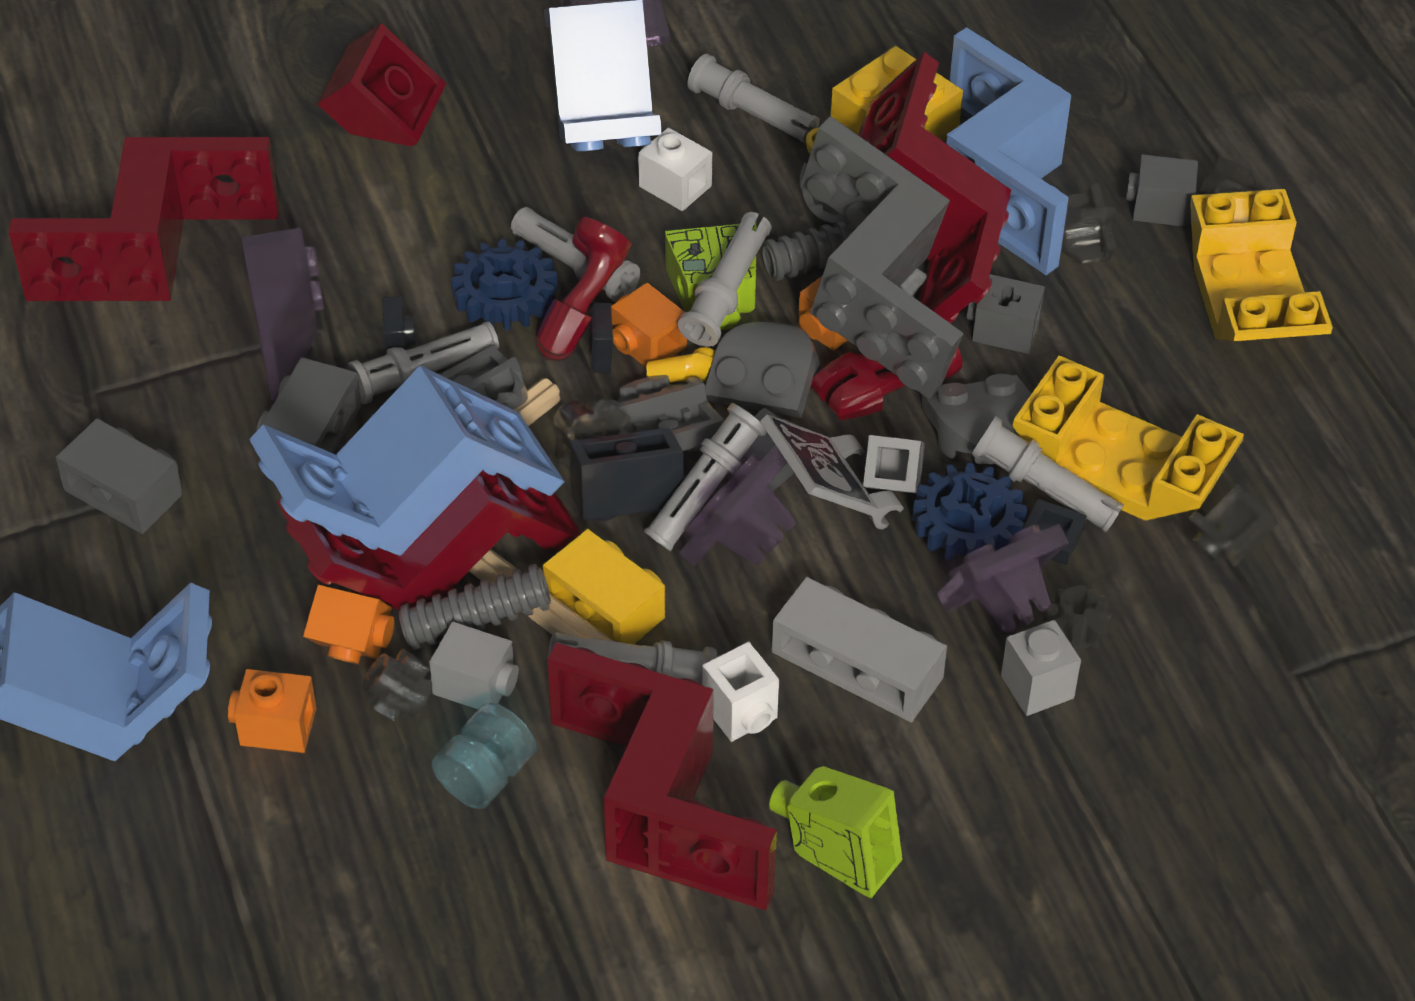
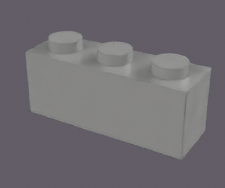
M808 577L805 578L773 620L772 653L911 723L944 677L947 645L938 642L932 635L926 632L916 631L890 618L879 609L869 608L843 595L842 592L832 586H824Z

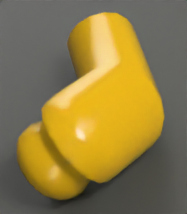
M701 347L696 349L693 354L648 361L646 366L647 377L667 375L670 383L687 382L690 377H694L705 383L707 382L716 351L709 347Z

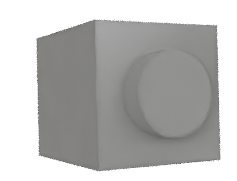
M869 435L863 487L917 494V488L921 482L925 443L918 440Z
M1052 620L1006 638L1001 677L1025 715L1029 716L1074 699L1081 659L1057 622Z
M455 622L451 623L429 662L433 695L493 714L502 695L508 697L512 693L519 673V667L513 661L511 640Z

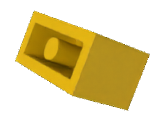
M589 529L584 531L543 565V574L549 593L613 641L634 645L665 619V585H663L659 577L649 569L640 568L625 557L616 544L608 540H602Z

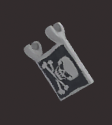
M768 414L760 421L808 494L868 514L878 529H885L889 525L884 517L885 514L893 510H898L899 513L904 510L903 505L892 491L868 494L845 460L852 454L862 456L865 453L853 435L829 438Z

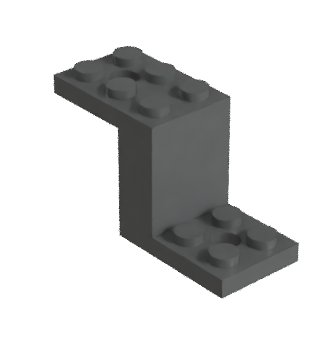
M830 116L818 128L801 186L807 189L815 199L828 204L845 216L856 229L828 258L810 313L818 318L825 328L839 333L858 347L865 357L879 362L897 375L905 386L917 390L928 399H931L942 385L964 333L900 287L929 256L950 200Z

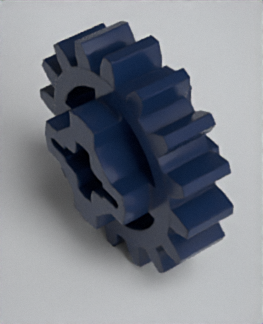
M499 239L498 248L492 249L484 242L480 244L481 253L477 255L466 251L464 253L465 264L455 263V277L451 278L453 297L456 298L457 310H467V319L471 323L479 318H483L484 322H490L492 326L495 322H502L505 331L511 329L512 322L519 321L524 327L530 326L529 316L534 315L543 319L546 315L545 306L551 305L555 299V292L558 291L557 272L553 271V260L551 258L542 259V252L539 247L529 252L525 251L524 241L517 242L514 247H507L505 239ZM532 279H533V280L535 281V283H536V284L534 285V287H533L532 285H530V281H531ZM475 283L479 284L477 290L474 288Z
M967 463L965 472H958L953 465H947L945 477L932 472L929 474L928 486L919 485L917 488V498L914 501L912 520L917 522L916 535L917 537L928 536L927 549L930 552L940 547L946 549L945 560L947 561L952 560L956 554H961L964 556L966 565H972L974 555H981L987 563L993 562L994 550L1008 555L1011 552L1012 541L1019 542L1023 526H1025L1027 506L1022 505V490H1010L1012 479L1009 476L1002 477L999 480L993 478V467L989 466L983 473H977L973 463Z

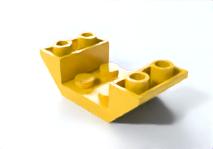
M1285 189L1191 196L1194 272L1215 339L1243 341L1331 334L1333 327L1321 292H1304L1290 250L1297 222Z
M1058 356L1014 418L1012 427L1018 435L1027 442L1031 440L1038 442V446L1042 448L1040 453L1085 480L1105 495L1124 504L1121 509L1122 511L1146 521L1199 509L1240 446L1244 434L1197 414L1182 437L1100 402L1104 374Z

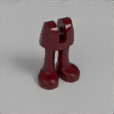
M588 217L580 218L572 236L574 247L586 257L585 271L577 285L562 302L557 299L552 301L537 333L536 347L547 360L562 361L572 354L592 319L591 316L586 314L590 304L604 288L615 270L623 264L632 245L624 235L615 229Z
M959 347L944 379L954 376L962 368L963 361ZM848 352L822 368L813 377L810 388L823 402H829V409L842 421L881 411L884 402L883 397L906 386L891 371L878 374L887 369L879 362L870 360L863 354L857 355Z

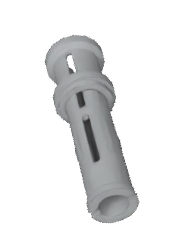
M708 53L703 54L691 69L688 77V88L695 93L703 91L719 100L720 106L727 110L740 108L799 139L804 144H806V136L810 131L800 127V123L809 128H819L820 119L817 116L796 108L763 89L750 84V78L745 72L741 70L730 71L717 64L716 58Z
M529 207L520 209L512 220V233L522 237L547 254L573 268L577 279L580 280L585 271L587 260L574 247L572 243L573 235L540 216ZM624 261L615 270L603 288L606 291L607 297L617 302L623 295L632 293L639 282L640 268L631 261Z
M747 212L743 215L741 223L718 266L715 268L712 277L698 284L695 289L696 301L690 312L683 313L678 320L677 326L682 335L697 345L709 347L717 344L721 336L719 327L725 316L732 314L738 305L736 291L772 228L770 222L763 217L756 231L752 230L759 216L758 213Z
M486 321L481 325L406 351L401 347H392L387 350L386 355L364 363H360L358 360L348 363V370L357 372L360 401L365 405L373 401V396L399 388L419 366L436 372L462 363L492 345L498 349L499 341L494 327L490 322Z
M731 403L727 408L729 416L711 439L705 438L701 443L700 451L703 455L680 486L674 491L650 526L644 530L648 536L669 551L673 549V545L696 514L702 509L726 474L730 473L733 475L735 471L738 472L742 467L741 458L758 436L764 437L767 433L759 420L734 403Z
M995 416L973 450L972 455L976 458L986 457L1008 471V476L1012 481L1015 482L1017 480L1021 483L1024 479L1072 511L1087 515V519L1091 523L1107 532L1124 504L1105 495L1074 473L1053 462L1050 458L1040 453L1042 448L1038 446V442L1035 440L1027 442L1003 427L1002 419Z
M557 632L552 634L548 651L549 657L556 642L574 648L583 647L592 650L597 655L624 663H638L651 671L678 679H692L701 685L702 665L717 658V651L713 647H704L702 651L674 648L670 641L663 640L659 643H654L653 646H640L595 638L576 637Z

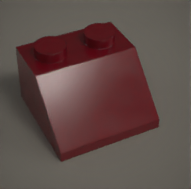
M380 23L348 45L317 105L351 135L412 147L418 143L447 83L386 26Z

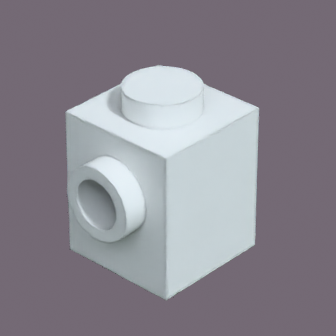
M669 127L661 135L651 140L650 145H644L639 152V187L681 211L685 210L712 186V152Z
M750 642L702 665V686L714 689L713 719L731 742L748 733H758L768 727L773 720L777 719L779 678Z

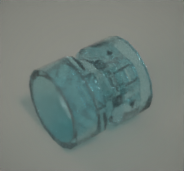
M494 703L483 704L461 729L462 734L454 735L432 760L433 771L444 788L462 803L476 809H485L507 785V777L515 776L537 752V743L525 723L513 712Z

